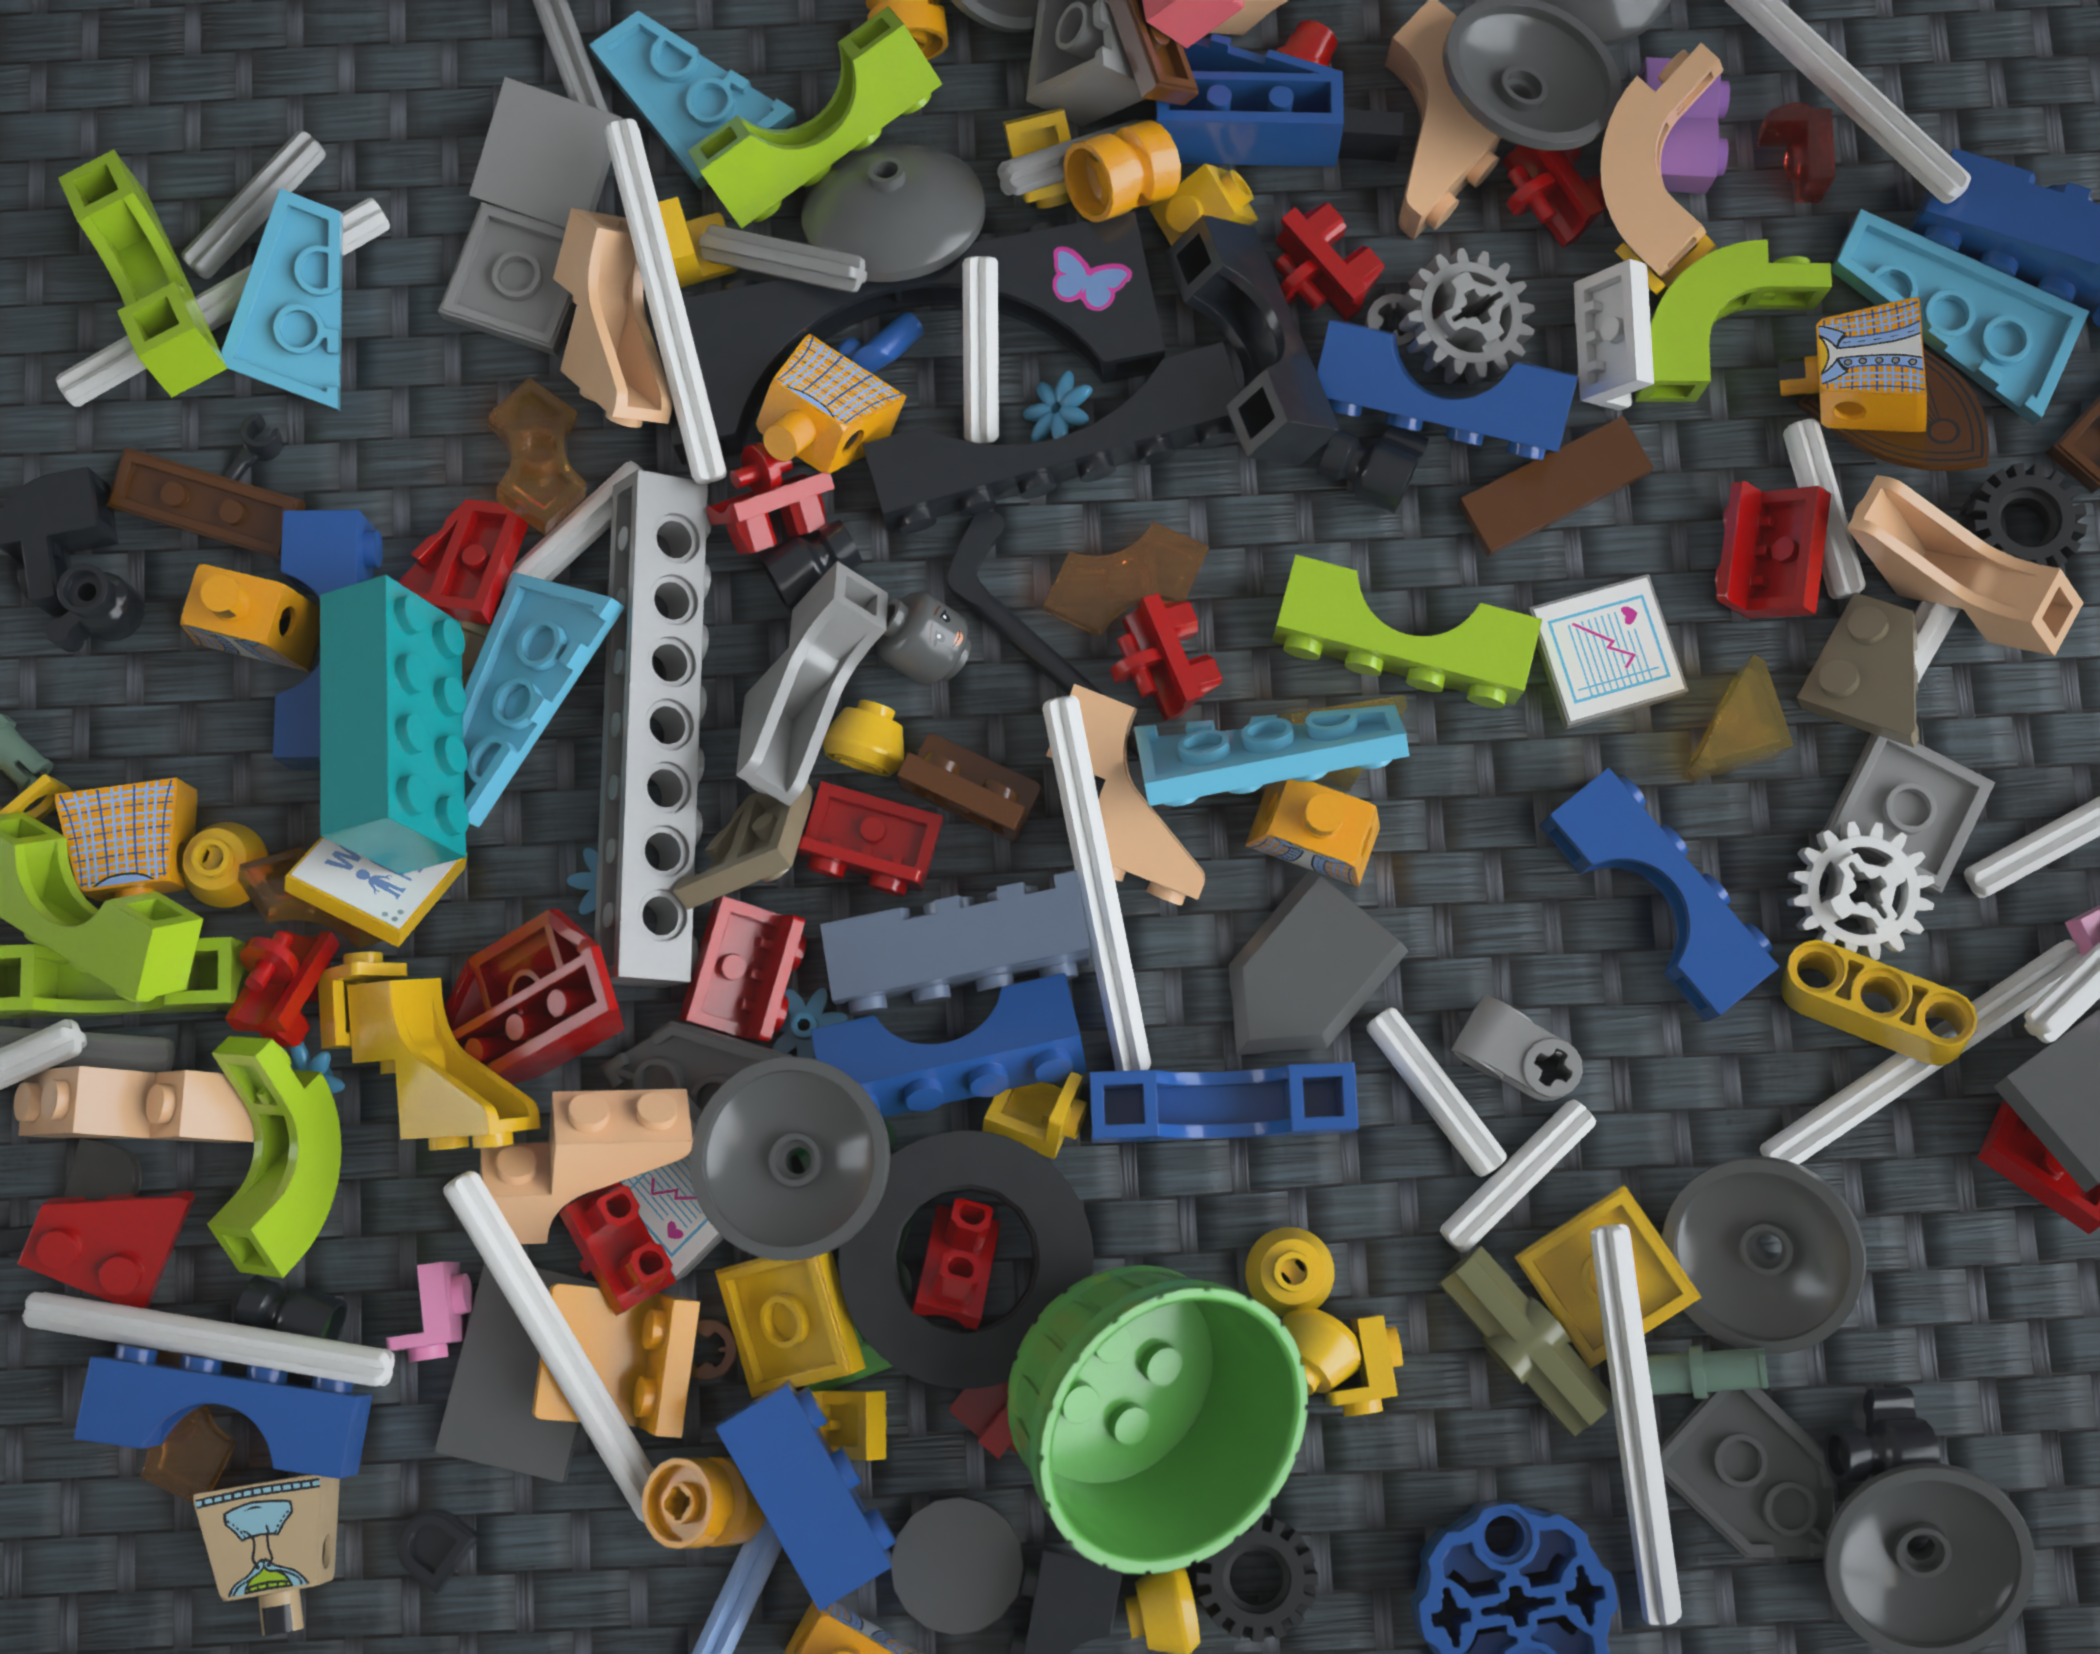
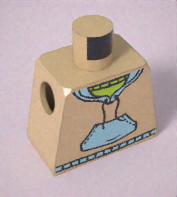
M307 1474L217 1489L193 1495L194 1506L219 1595L223 1601L258 1596L262 1636L303 1629L300 1589L317 1586L333 1580L335 1573L340 1479Z

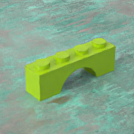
M889 6L838 42L841 58L839 83L831 101L816 117L793 128L768 129L754 125L736 115L688 150L703 177L741 229L752 221L760 222L769 218L779 209L782 199L801 186H811L822 180L829 173L835 161L851 150H861L872 144L881 134V128L901 114L908 115L922 108L930 100L931 92L942 85L939 77L905 24Z
M113 149L59 177L58 179L77 222L103 260L123 299L125 307L117 310L137 357L171 398L228 369L148 194Z
M1295 554L1272 641L1284 644L1283 650L1298 658L1318 660L1322 654L1345 660L1344 666L1359 674L1379 676L1383 670L1405 676V682L1408 685L1423 691L1441 692L1443 687L1468 693L1467 699L1477 705L1489 708H1503L1505 703L1514 705L1525 691L1542 619L1480 603L1468 619L1448 632L1433 636L1404 634L1384 624L1367 606L1360 590L1357 570Z
M23 811L0 814V918L23 931L25 938L29 941L45 945L68 959L70 966L74 969L90 973L114 988L118 996L126 1000L149 1002L154 1000L156 996L186 990L203 923L202 917L158 891L105 900L98 910L85 898L74 879L68 858L67 837Z
M233 937L199 938L186 990L156 996L154 1000L149 1002H134L121 998L115 993L113 987L90 973L74 969L70 966L68 959L45 945H0V1019L229 1011L246 985L245 980L250 973L240 960V951L246 942Z

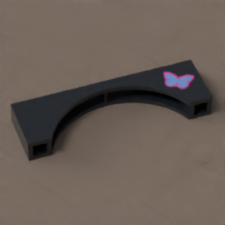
M1135 212L1125 213L1102 222H1091L1086 218L1083 222L1062 226L1056 222H1042L1028 227L1024 233L999 237L993 233L979 234L973 244L961 256L937 271L903 281H866L861 284L859 290L855 293L786 278L758 283L754 280L734 281L724 286L722 291L702 295L689 291L681 292L723 457L743 452L751 426L763 405L774 376L808 334L824 342L842 330L878 315L925 306L963 307L962 263L965 258L970 256H990L996 258L998 262L999 314L1028 323L1064 344L1091 368L1102 383L1153 374L1160 362L1165 358V346ZM648 306V312H649V317H650V323H651V328H652V334H653L654 343H655V346H656V349H657V352H658V355H659V358H660V361H661V364H662V367H663V370H664V373H665V369H664V365H663V361H662V357H661V353H660V349H659V345H658V341H657V337H656L654 325H653V322H652V318H651V314H650V310H649V306ZM673 404L669 419L672 443L681 464H689Z

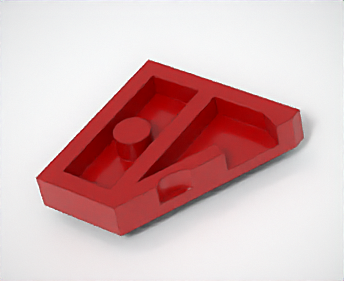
M465 499L445 519L442 529L436 534L428 536L411 553L417 563L398 583L458 621L491 625L531 519L522 505Z
M174 1191L170 1196L134 1197V1194L107 1195L105 1198L88 1200L82 1196L50 1198L41 1205L17 1264L112 1303L147 1309L151 1304L196 1194L189 1191Z

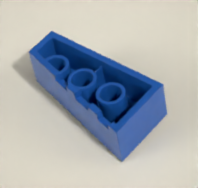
M1954 148L1949 155L1970 174L1971 180L1968 188L1950 204L1942 203L1927 189L1909 231L2088 310L2087 317L2092 318L2094 324L2100 328V204L2093 202L2090 197L2092 189L2067 182V185L2056 184L2047 188L2035 184L2036 177L2033 171Z

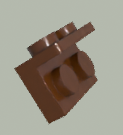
M933 733L926 736L917 756L908 752L897 774L903 791L1013 843H1016L1041 792V786L1038 782Z

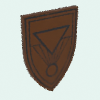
M1925 349L1923 350L1927 390L1926 432L1829 428L1867 454L1903 467L1931 471H1956L1988 466V426L1976 395L1955 370ZM1819 393L1807 394L1799 401V408L1821 422Z

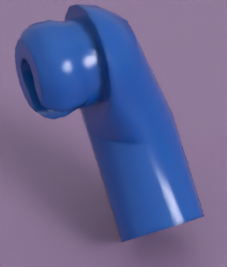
M905 311L899 314L864 346L856 338L849 337L845 338L835 350L873 374L898 359L923 335V327L915 315Z

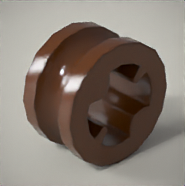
M711 1319L697 1322L696 1336L701 1334L703 1337L711 1338L718 1333L725 1341V1347H720L718 1350L726 1353L719 1365L708 1361L700 1366L693 1358L690 1375L694 1378L709 1380L723 1377L737 1363L739 1353L731 1327L724 1322ZM694 1347L693 1352L699 1351V1348Z

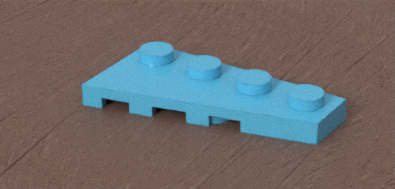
M1863 209L1854 218L1831 267V272L1876 306L1920 297L1923 342L2032 425H2035L2043 417L2089 313L2088 310Z
M516 572L513 573L464 689L467 704L463 712L464 746L468 756V765L464 771L465 805L469 814V825L480 827L624 610L625 606L612 597Z
M1395 705L1315 711L1305 718V724L1292 725L1287 719L1277 718V715L1251 717L1248 725L1243 729L1215 730L1213 720L1187 722L1185 727L1186 734L1158 736L1156 725L1134 727L1149 806L1159 804L1183 806L1194 802L1200 796L1226 791L1233 794H1245L1256 791L1263 784L1289 779L1302 782L1313 781L1325 776L1330 771L1356 766L1362 769H1375L1389 764L1392 759L1409 756L1406 731Z

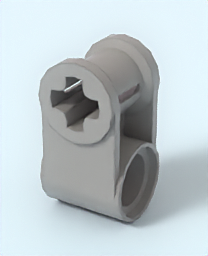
M1482 995L1451 1049V1052L1456 1057L1490 1077L1502 1080L1529 1097L1541 1102L1555 1101L1572 1092L1579 1084L1583 1073L1582 1059L1572 1045L1534 1024L1527 1016L1510 1005L1488 995ZM1552 1055L1559 1060L1556 1070L1560 1075L1564 1076L1563 1081L1556 1079L1546 1086L1539 1081L1542 1070L1534 1062L1535 1060L1543 1062Z

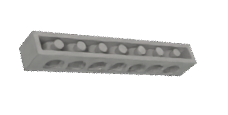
M636 470L613 485L608 596L621 603L625 608L608 632L606 641L594 941L600 945L611 984L667 988L691 982V972L698 957V943L695 936L692 935L694 908L687 910L674 893V888L682 877L697 875L695 872V846L701 838L703 828L702 815L697 810V787L705 766L704 752L699 747L700 721L705 714L707 705L706 690L701 686L702 660L706 655L709 644V632L706 625H703L704 599L709 592L711 584V571L709 566L705 564L706 539L710 534L712 525H710L705 509L706 506L710 505L707 504L708 484H697L692 479L644 470ZM657 534L668 542L671 557L664 554L659 548ZM655 595L661 597L666 603L669 612L668 618L661 615L657 610L654 601ZM653 655L664 664L666 680L661 679L654 671L652 665ZM651 717L655 718L663 728V743L658 741L651 732ZM649 779L653 780L661 790L662 801L660 806L655 804L648 794L647 784ZM647 841L652 843L659 853L658 869L653 868L646 859L645 846ZM645 904L651 907L656 914L657 928L655 933L649 931L643 922L642 913Z

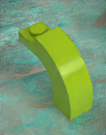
M1768 239L1750 240L1728 245L1703 256L1691 264L1670 285L1650 317L1654 384L1635 391V402H1697L1711 382L1710 334L1713 324L1731 313L1743 310H1815L1832 288L1831 263H1810L1808 258L1801 256L1784 257L1769 263Z
M228 1036L212 1052V1055L249 1112L254 1130V1153L249 1172L242 1186L207 1225L239 1272L284 1278L311 1247L321 1231L332 1206L341 1168L342 1145L339 1116L331 1090L322 1072L292 1070L289 1055L273 1039Z

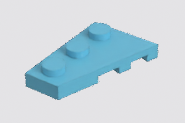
M636 11L589 45L595 59L699 189H702L709 183L697 168L688 150L736 115L754 125L768 129H786L797 121L793 108L777 98L773 101L751 87L749 80L733 70L727 72L700 55L697 47L640 11Z
M281 188L279 189L221 351L228 370L339 411L341 410L343 214L340 211Z

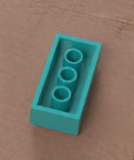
M387 575L320 594V836L398 874H404L466 857V831L469 827V814L465 805L464 771L468 765V756L464 746L463 712L466 709L467 701L462 684V654L465 650V638L459 621Z

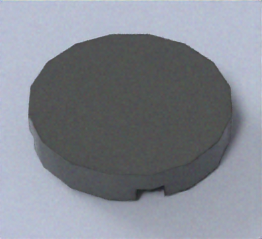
M965 1496L936 1499L913 1513L897 1535V1543L894 1545L891 1557L893 1588L906 1612L926 1628L950 1635L978 1632L1000 1619L1017 1597L1024 1570L1021 1542L1007 1517L987 1503Z

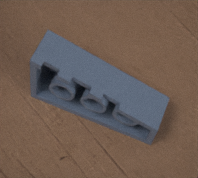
M1077 870L1054 875L1056 888L1038 891L1037 886H1026L1024 882H1018L997 887V891L987 895L988 902L975 905L973 897L956 895L937 899L923 905L924 915L911 917L909 908L899 907L820 924L833 1003L837 1008L848 1006L849 1015H865L887 1010V999L912 995L913 1004L922 1005L951 999L950 989L976 985L977 994L1000 992L1001 987L1015 984L1014 978L1039 974L1040 978L1061 973L1066 974L1067 980L1078 977L1077 967L1089 965L1090 944Z

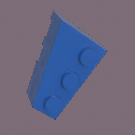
M1213 33L1211 39L1202 37L1188 48L1183 46L1199 94L1186 105L1155 101L1154 121L1161 124L1171 135L1177 147L1181 164L1336 167L1344 126L1343 71L1268 49L1266 56L1237 48L1231 46L1230 37Z
M789 1379L720 1420L715 1428L815 1605L821 1611L891 1568L890 1546L897 1542L879 1509L874 1507L868 1511L854 1487L862 1483V1480L844 1448L841 1446L832 1451L821 1433L819 1427L828 1423L811 1390L809 1387H806L797 1392Z

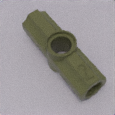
M1482 1246L1476 1247L1447 1271L1437 1284L1484 1336L1481 1342L1495 1361L1518 1384L1523 1385L1525 1383L1540 1400L1542 1406L1547 1408L1558 1424L1570 1436L1575 1437L1581 1431L1593 1425L1608 1411V1408L1613 1403L1612 1393L1568 1345L1571 1339L1553 1315L1535 1298L1531 1296L1527 1298L1511 1280L1508 1273L1491 1257L1490 1253H1487Z

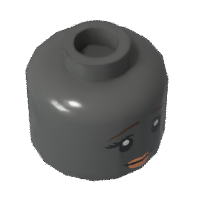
M924 591L910 593L901 600L892 599L888 602L886 632L877 640L878 656L886 664L920 685L934 684L939 680L948 681L962 669L970 654L971 641L968 639L967 621L959 613Z

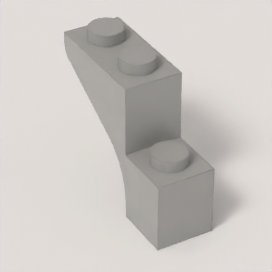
M836 561L792 609L789 648L744 697L736 776L746 781L754 790L769 794L789 807L803 792L846 683L868 650L886 632L888 593Z

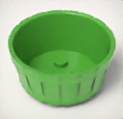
M1149 1265L1125 1266L1104 1270L1101 1274L1096 1273L1080 1280L1069 1287L1066 1294L1061 1293L1037 1317L1039 1319L1038 1322L1032 1324L1023 1338L1016 1354L1018 1359L1014 1361L1009 1377V1398L1007 1404L1009 1427L1014 1446L1022 1462L1031 1472L1040 1501L1056 1527L1066 1540L1070 1541L1071 1545L1083 1556L1101 1566L1105 1563L1107 1568L1124 1573L1145 1574L1146 1571H1149L1151 1574L1174 1571L1190 1566L1193 1561L1198 1563L1234 1541V1537L1237 1535L1241 1536L1260 1518L1271 1503L1269 1502L1272 1497L1275 1498L1294 1465L1296 1460L1294 1456L1296 1452H1299L1305 1432L1308 1411L1305 1409V1404H1308L1307 1378L1304 1364L1299 1361L1302 1357L1296 1342L1285 1325L1279 1324L1281 1320L1267 1307L1232 1288L1215 1282L1190 1279L1179 1272Z

